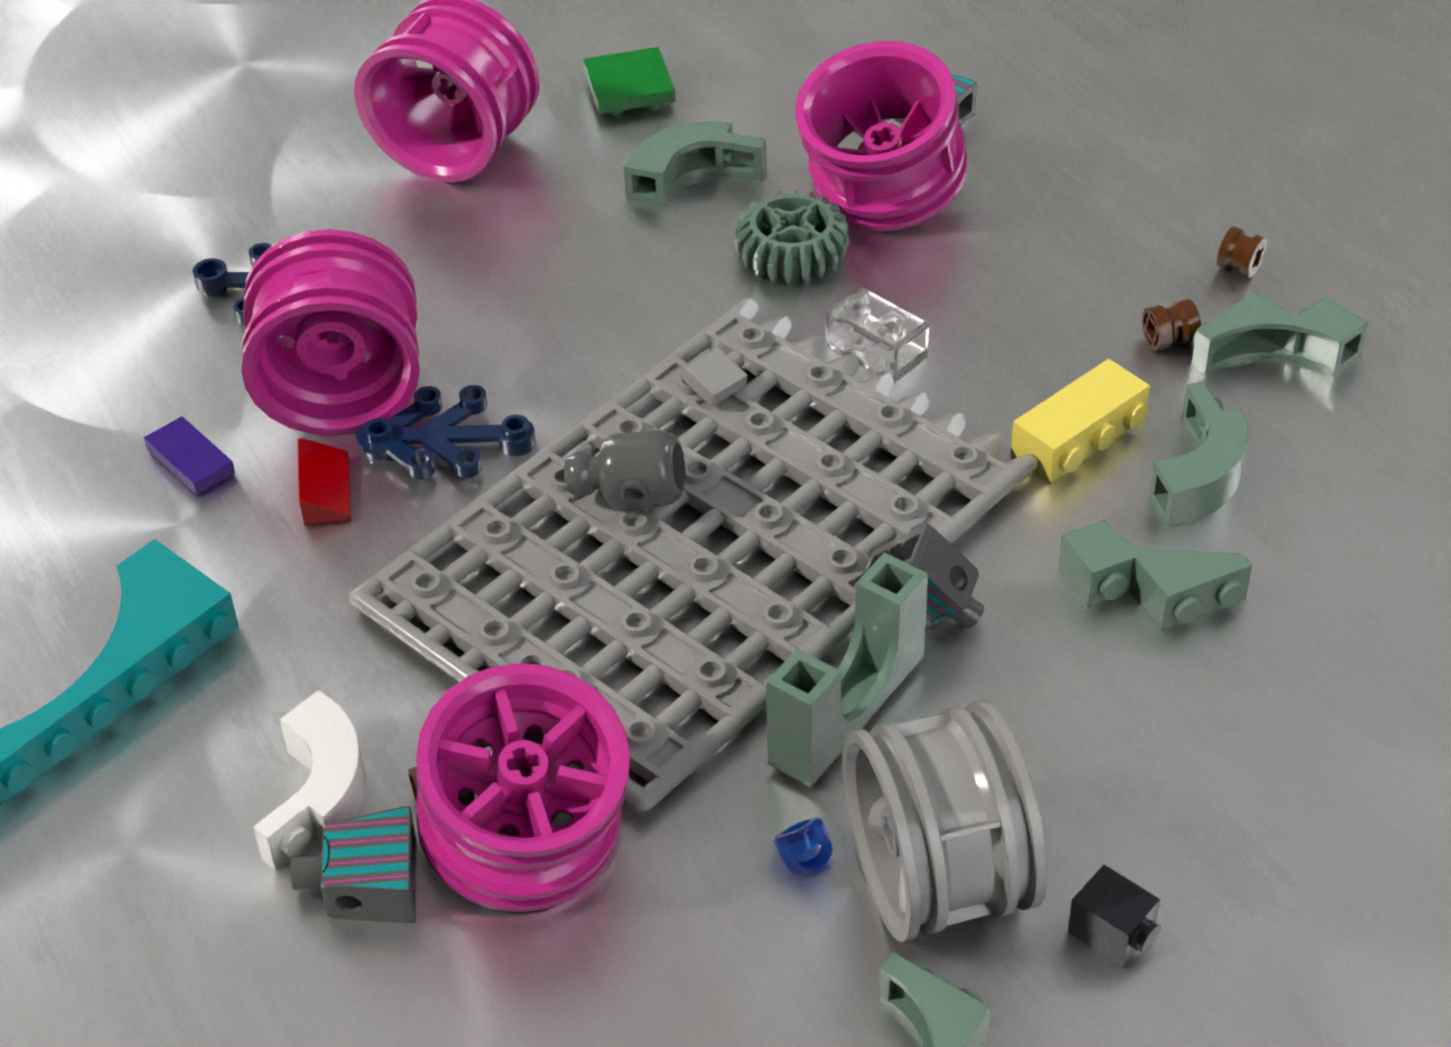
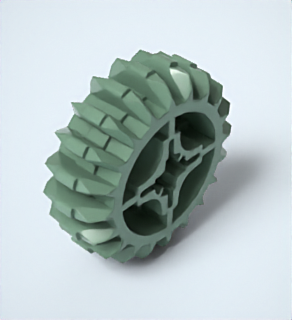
M795 190L793 194H783L779 191L775 197L763 195L761 202L752 201L750 202L749 209L741 211V218L737 221V228L735 229L736 250L739 253V259L744 261L745 269L755 270L757 277L768 275L771 283L778 279H783L787 281L788 285L792 280H801L806 284L810 277L822 280L824 272L833 273L835 272L836 265L844 262L847 246H849L846 215L840 213L839 205L829 204L827 197L816 199L813 192L800 195Z

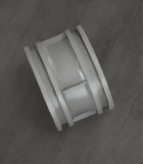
M979 700L969 703L965 709L960 706H954L942 710L939 714L897 724H879L872 728L870 734L864 729L849 731L845 735L842 748L843 782L857 853L876 908L888 931L897 941L903 942L915 939L919 930L926 935L942 932L945 926L987 915L1001 917L1012 914L1016 907L1024 911L1041 905L1047 887V855L1040 811L1020 747L1004 716L994 704L987 700Z

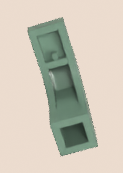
M718 121L692 122L662 130L639 144L624 165L626 200L665 206L677 185L688 178L703 174H722L762 181L767 172L766 139L732 133V123Z
M1204 381L1186 385L1181 417L1199 447L1184 455L1154 461L1149 495L1168 527L1195 521L1217 511L1233 496L1242 476L1248 443V426L1245 416L1240 407L1224 410L1221 401L1213 397Z

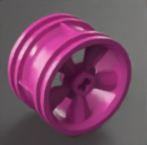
M423 0L398 25L393 37L383 42L362 64L356 76L354 96L364 127L374 142L392 160L410 172L424 178L439 182H460L479 174L501 148L504 138L511 134L530 113L537 101L540 83L537 64L528 44L517 29L497 11L476 0ZM416 60L431 64L433 69L418 67Z
M898 41L869 42L850 47L828 58L803 83L795 104V118L803 147L809 156V170L817 198L827 197L829 204L839 205L840 213L846 215L848 226L868 231H893L911 227L924 222L942 211L960 191L967 175L968 157L963 131L958 122L959 109L954 81L943 61L930 51L914 44ZM885 119H905L900 129L893 123L882 122ZM852 132H855L864 139L857 150L837 147Z

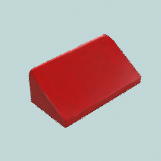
M298 439L299 503L304 526L351 520L348 451L308 439Z

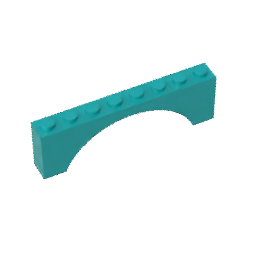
M153 539L116 565L121 583L120 610L110 638L99 656L70 687L56 698L27 716L0 728V805L17 792L25 789L33 780L60 760L65 759L73 750L100 730L108 727L113 720L140 700L148 697L153 690L180 670L188 667L192 661L219 641L224 640L232 631L238 628L239 624L231 593L156 539Z

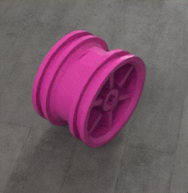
M332 229L306 231L281 240L268 248L254 262L246 278L244 290L243 320L246 330L242 345L241 373L245 389L258 408L269 418L288 428L308 434L337 436L355 434L364 423L375 418L391 419L408 404L417 388L420 373L419 347L415 331L417 323V297L414 279L406 264L390 248L373 238L355 232Z
M517 663L494 666L469 675L447 690L432 707L420 731L416 756L418 784L416 823L419 844L430 867L446 886L462 897L493 910L528 912L548 909L573 899L595 882L609 864L618 842L622 804L628 783L630 750L626 730L615 709L597 689L577 676L544 665ZM486 747H490V748H491V750H492V755H491V753H490V749H485ZM572 764H578L583 770L574 769L567 766ZM461 792H472L477 798L469 806H465L458 799V795ZM558 813H566L572 817L571 823L566 826L557 827L552 824ZM498 831L503 834L515 837L501 836L498 834Z

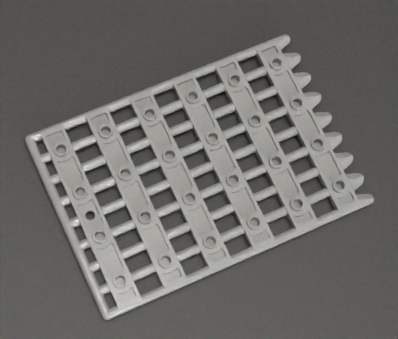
M746 298L353 589L349 594V602L356 609L458 682L469 675L479 672L477 669L482 665L486 668L501 665L536 662L540 665L550 666L573 674L597 689L615 709L626 730L630 750L629 769L649 782L644 787H641L628 777L624 801L637 810L644 812L654 807L767 707V680L761 684L743 672L742 669L765 649L784 661L796 649L820 660L854 630L856 583L862 577L874 549L926 524L935 528L952 544L1037 468V458L1032 454H1026L1006 463L998 460L997 456L1002 448V440L997 432L966 442L959 438L966 425L961 412L946 415L932 422L925 419L923 416L929 407V399L925 392L910 395L896 402L888 398L889 393L894 387V381L889 372L859 382L852 378L859 367V361L855 353L841 356L827 363L820 360L819 356L825 348V342L821 334L807 337L792 344L785 340L791 330L789 318L782 316L758 325L751 321L758 311V304L753 299ZM719 347L739 367L744 368L757 377L738 392L711 407L682 379L684 366L688 365V362L707 348L712 350ZM775 386L791 397L771 412L755 403V401ZM647 393L663 402L662 405L643 419L626 410ZM810 406L826 417L809 431L805 432L789 421L806 407ZM680 413L697 422V424L677 438L681 443L684 453L686 480L684 491L675 503L650 507L647 511L642 508L615 509L603 497L601 490H596L591 495L584 497L575 496L568 491L564 477L565 460L562 457L584 440L600 449L605 439L611 435L659 430ZM842 426L862 436L843 453L824 443L826 439ZM714 433L732 443L711 460L693 450ZM877 447H881L898 457L879 474L859 463ZM747 454L766 464L746 481L727 471ZM916 467L935 479L916 495H913L896 485V483ZM782 475L802 485L782 503L762 492ZM519 489L536 499L513 518H509L495 508ZM951 489L972 500L953 517L932 506ZM820 496L838 508L816 525L798 513ZM687 503L704 515L680 533L663 521ZM552 511L569 521V523L545 541L528 530ZM854 518H857L875 530L858 545L852 547L834 535ZM720 525L740 536L718 555L713 554L698 544ZM585 533L590 534L603 543L600 548L581 563L562 553V551ZM451 540L468 551L443 571L438 570L425 561ZM755 548H759L776 559L754 578L734 567ZM622 555L639 567L614 587L596 574ZM484 563L501 573L499 577L477 594H473L459 584L461 580ZM794 570L813 583L789 602L770 589ZM657 578L673 588L674 591L649 610L632 599V597ZM517 586L522 587L536 597L511 618H508L492 607ZM831 593L849 604L850 607L827 626L808 614V612ZM383 594L396 603L397 606L390 609L375 597ZM693 601L711 614L688 634H685L667 621ZM552 609L571 620L569 624L546 642H543L527 631L528 628ZM415 617L431 629L424 633L411 624L409 620ZM730 625L749 638L723 659L704 645L726 626ZM587 633H590L607 646L582 667L562 655ZM449 641L464 651L465 654L459 658L445 648L443 644ZM625 657L642 668L643 671L616 692L598 680V678ZM662 682L681 696L654 718L636 706L635 703ZM699 707L719 720V722L692 744L674 732L673 729ZM574 764V765H576L578 768H580L581 770H583L578 764Z

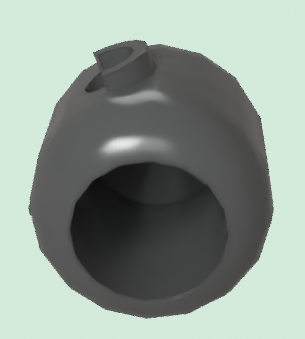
M665 430L611 435L603 442L598 456H592L588 452H575L567 457L564 465L566 487L571 494L578 497L589 496L596 490H601L603 497L615 509L658 507L673 504L681 497L686 480L685 459L681 443L673 433Z

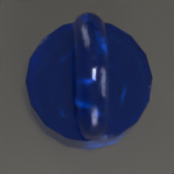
M817 816L804 819L776 834L773 840L785 866L794 874L807 875L820 870L828 863L833 853L830 835L822 819ZM817 845L819 846L818 854L812 859L804 862L797 860L796 855L804 853Z

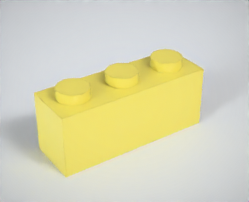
M1108 358L1014 420L1010 455L1014 458L1026 454L1034 455L1037 458L1038 466L1033 472L1051 484L1067 472L1075 471L1083 461L1099 450H1106L1114 440L1130 429L1138 428L1148 415L1147 404L1150 385Z

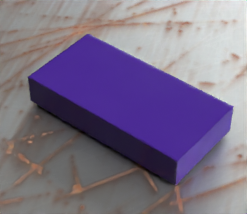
M183 416L144 437L147 450L196 495L235 474L233 461Z

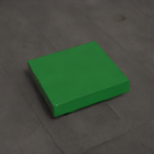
M659 47L583 59L584 72L599 114L608 113L616 115L629 109L641 107L658 108L663 104L676 101L675 88Z

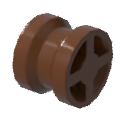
M1232 226L1220 245L1217 255V266L1224 269L1237 268L1241 275L1252 278L1258 271L1265 256L1267 238L1259 235L1247 236L1243 229Z

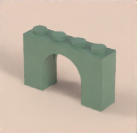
M884 552L856 583L854 631L848 650L839 668L836 669L796 649L767 680L768 764L812 787L842 752L845 735L849 731L862 729L924 657L928 573Z

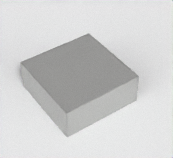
M719 347L712 349L684 366L682 379L711 407L744 388L748 376Z

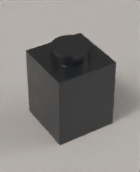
M1103 865L1072 899L1068 933L1124 968L1137 952L1145 954L1155 943L1161 930V926L1156 923L1160 899L1108 866Z

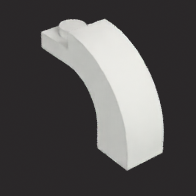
M320 690L316 691L280 719L287 753L311 771L310 776L298 792L253 826L261 858L275 871L288 862L291 857L301 855L316 838L322 842L323 828L328 823L357 817L365 798L366 776L357 733L353 723L345 711Z

